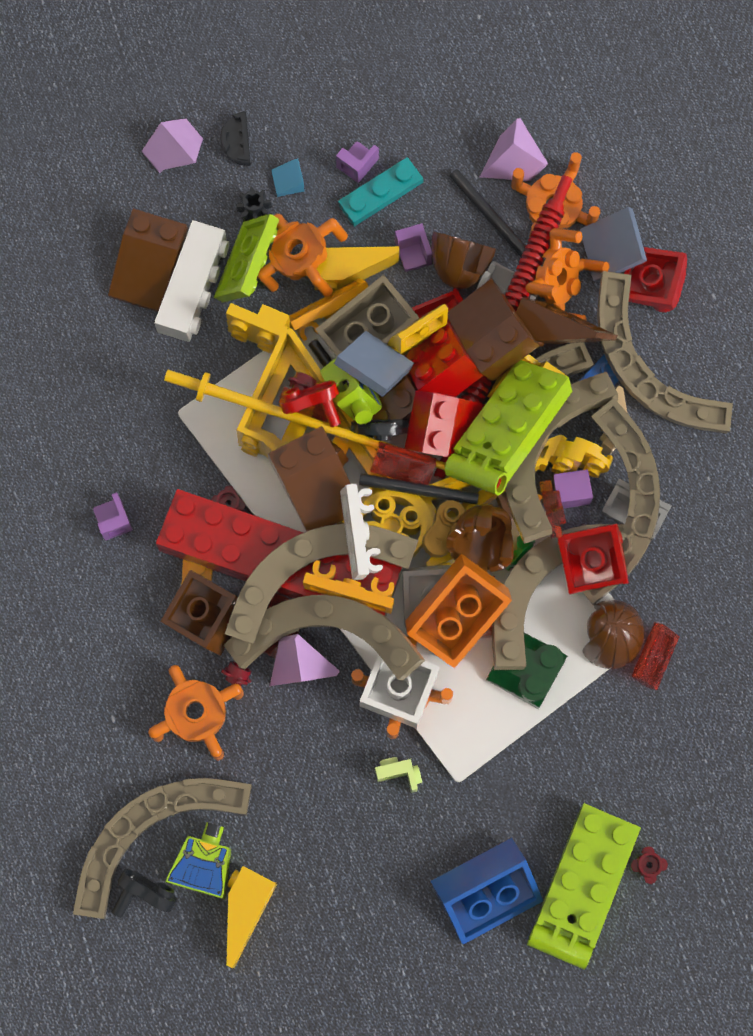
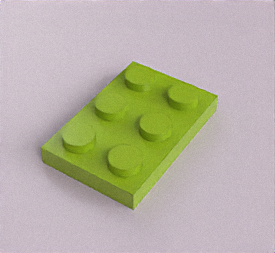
M268 214L242 223L213 298L223 303L249 297L255 291L258 284L256 280L258 273L267 261V250L277 235L276 227L279 222L277 217Z

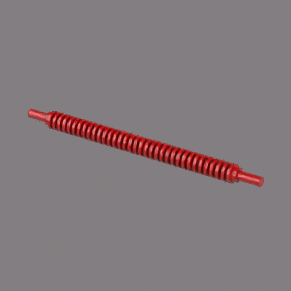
M562 175L553 198L543 205L539 218L536 221L537 224L533 228L534 231L530 235L531 238H529L522 258H520V265H517L516 272H514L510 282L511 285L508 286V292L505 293L506 299L515 311H517L522 297L529 298L530 294L526 291V285L536 279L537 268L544 263L542 256L550 248L549 233L553 228H559L558 225H560L561 218L564 216L563 201L573 180L569 176ZM482 376L463 391L464 395L461 396V399L477 403L484 402L486 398L484 395H487L489 391L487 388H490L492 384L491 380L486 376ZM442 456L440 461L446 463L448 457ZM437 468L434 477L441 480L445 479V470Z

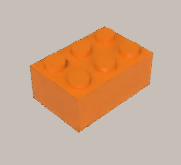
M461 553L405 620L407 635L455 669L510 604L512 598L509 589Z

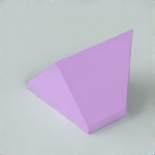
M521 118L516 119L500 135L480 175L481 178L512 180L513 171L516 168H521L524 171L523 181H531L548 165Z
M187 119L161 122L143 148L142 153L160 173L165 169L196 163L203 138Z
M300 635L285 636L280 639L270 686L337 676L340 671Z

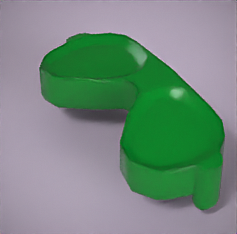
M521 536L517 537V549L514 550L511 564L505 567L507 571H510L534 546L535 540L524 544Z

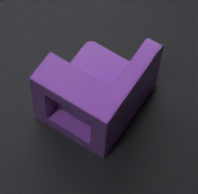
M355 142L349 151L342 148L336 155V168L359 183L379 159V148L373 145L369 150L359 142Z
M422 223L395 231V244L399 246V256L404 271L408 272L432 264V251Z
M588 469L560 473L553 476L557 498L555 501L556 509L590 505L593 494Z
M117 492L112 494L114 500L96 506L93 509L98 521V527L105 541L133 530Z

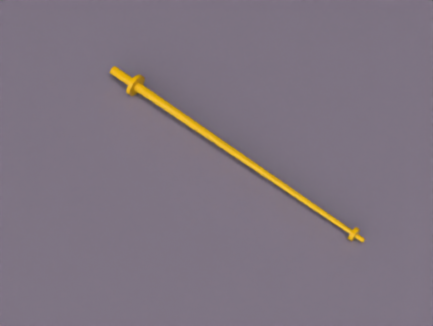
M167 370L164 381L197 391L196 401L202 402L206 394L313 429L322 426L326 433L445 470V462L383 441L374 440V438L362 434H356L353 431L338 426L330 427L327 422L297 412L284 414L279 406L209 383L210 373L205 372L202 380L172 370ZM538 494V497L541 500L542 495Z

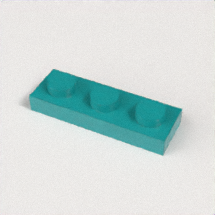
M406 157L340 199L338 206L355 227L422 184L423 177L409 158Z

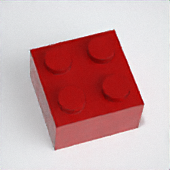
M448 322L405 355L406 358L414 362L409 373L418 391L456 397L484 376L470 358L454 328Z

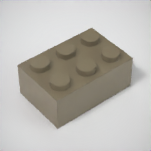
M383 274L315 330L337 357L365 331L388 344L391 337L420 318Z

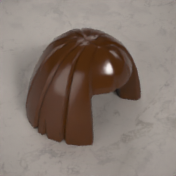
M434 231L432 235L431 248L435 270L444 284L453 288L465 289L474 285L488 268L496 251L495 248Z
M492 504L477 505L469 508L455 521L448 533L446 546L450 556L456 560L462 553L486 572L488 570L496 572L503 570L504 567H508L514 556L511 518L504 509L494 507Z
M619 600L601 601L594 604L596 611L590 615L587 621V634L590 641L585 645L582 652L596 666L605 669L621 668L625 664L632 662L639 654L644 642V625L637 610L630 604L627 605L626 602Z

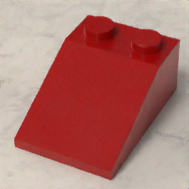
M416 390L404 449L449 458L451 454L455 453L453 448L485 404Z

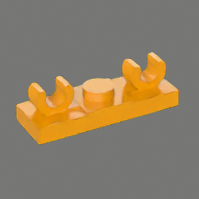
M359 278L334 291L331 296L323 297L291 314L290 328L294 331L297 330L298 336L306 341L307 337L304 333L306 327L312 326L314 332L317 333L315 329L319 325L314 320L323 317L325 319L330 318L340 308L345 306L346 303L368 287L367 282Z
M318 560L313 564V574L307 572L303 581L304 589L324 595L343 597L378 611L392 613L394 598L390 596L394 592L393 582L389 583V588L386 591L381 592L377 589L379 578L375 577L371 583V591L360 587V582L353 579L344 578L343 582L332 580L336 574L335 565H331L329 573L321 574L318 571L320 568V561Z

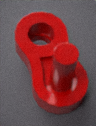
M324 381L303 390L295 387L282 393L283 397L279 400V404L284 414H292L321 403L329 426L336 427L341 424L332 400L339 394L335 381Z

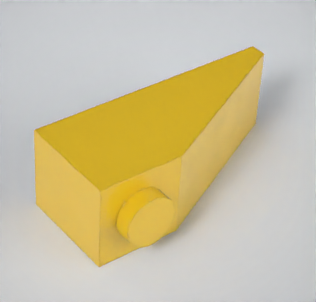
M399 246L326 248L327 258L318 266L317 270L334 292L359 278L364 280L399 263Z
M244 866L240 871L235 869L227 884L231 890L228 894L226 965L231 968H235L277 886L275 882Z

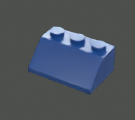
M512 838L430 881L462 945L543 902L529 865Z

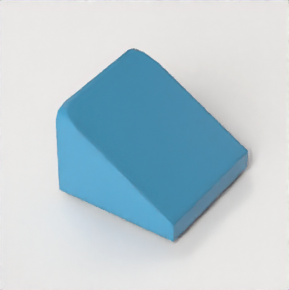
M298 159L291 160L271 170L277 197L304 192V182Z

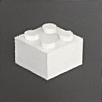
M378 654L361 696L360 707L417 729L440 666L424 661L407 678L401 681L396 678Z

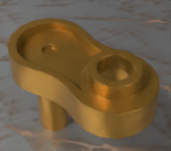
M454 500L445 501L436 510L433 525L423 536L422 540L423 549L428 555L439 558L449 553L446 546L448 533L455 521L466 511L459 502ZM451 510L455 512L457 518L450 519L447 515V511Z

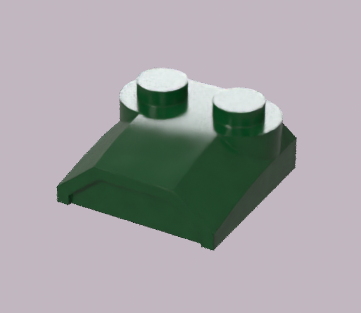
M524 633L525 669L494 670L493 665L486 681L539 709L568 655L562 653L558 647L547 645Z

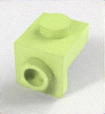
M397 757L388 758L380 761V766L375 767L378 782L407 775L411 793L417 792V784L422 783L418 765L412 766L411 759L398 762Z

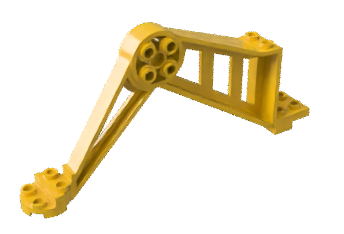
M230 303L226 312L228 332L231 333V336L241 342L249 340L258 344L257 347L259 349L272 353L252 395L253 398L273 404L290 366L295 372H302L313 377L317 384L324 382L320 368L294 330L290 328V315L262 304L258 314ZM333 400L341 421L338 427L351 431V421L353 419L338 407ZM320 403L300 410L297 413L312 417L317 405H319L323 412L324 410ZM246 408L236 430L238 445L248 455L257 457L259 453L268 458V453L303 436L307 426L290 421L282 440H280L275 434L262 429L268 414ZM557 435L548 439L535 468V472L537 470L544 472L548 462H551L553 465L551 471L555 474L577 471L579 467L583 470L588 469L590 477L599 478L600 473L609 471L613 457L612 455H607L606 457L602 455L601 451L603 448L588 440L576 437L574 442L566 441L567 438L564 435ZM334 436L332 442L340 447L345 454L350 449L368 475L395 479L375 448ZM452 477L429 484L457 490L472 486ZM369 487L368 489L372 490V494L367 497H361L364 505H374V509L371 511L374 521H368V525L390 530L404 536L415 535L420 530V536L417 539L418 543L413 555L414 558L423 548V536L433 525L436 508L432 500L438 498ZM481 490L478 492L477 505L488 504L496 499L498 495ZM461 503L465 510L477 506L474 504ZM396 504L405 507L399 516L394 514ZM449 511L447 513L450 519L457 518L455 512ZM361 513V514L363 515V520H364V518L366 517L367 514ZM344 520L337 523V525L344 524Z

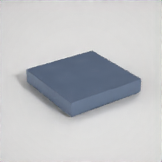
M626 207L580 229L587 258L608 262V272L621 273L647 261L634 211L630 207ZM591 271L593 281L599 283L601 273Z
M365 331L337 356L334 364L383 397L411 370L414 362Z

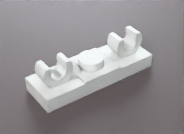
M348 484L340 491L351 574L353 580H362L369 573H377L383 569L382 565L375 566L370 563V556L379 555L381 553L380 549L372 548L366 552L365 547L366 540H369V526L367 522H363V515L361 513H370L374 509V505H364L361 497L370 496L372 490L365 488L358 492L357 484Z

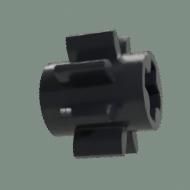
M250 187V191L246 194L240 193L239 197L242 203L236 204L237 212H243V222L248 219L252 220L268 215L266 209L272 207L271 200H265V190L258 192L253 187Z

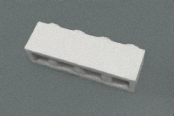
M192 220L154 322L158 333L190 342L193 334L197 335L201 325V318H199L202 308L206 309L210 301L211 293L208 292L211 283H216L219 277L220 267H218L220 258H225L229 249V241H227L225 230Z

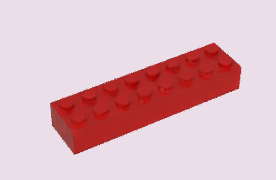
M177 489L156 545L160 552L247 581L257 566L271 552L304 532ZM337 555L318 560L320 561L318 571L321 574L329 573L331 565H335L336 574L332 580L343 582L344 578L352 579L349 555ZM370 557L372 565H382L383 569L377 573H369L364 579L356 581L361 583L360 587L371 591L372 580L375 577L379 578L377 589L381 592L386 591L389 588V583L393 582L394 592L390 596L393 598L402 574V567ZM314 562L290 576L278 589L277 593L292 598L324 595L304 589L303 586L306 572L313 574ZM375 610V611H377L378 613H381L382 615L387 616V613L382 612V611Z

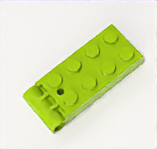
M522 360L516 363L453 448L455 453L451 454L446 461L445 474L495 495L502 494L507 483L572 393L569 376Z
M585 803L581 806L527 942L528 946L583 970L586 969L641 827ZM569 915H572L575 919L573 924L568 922L567 918Z

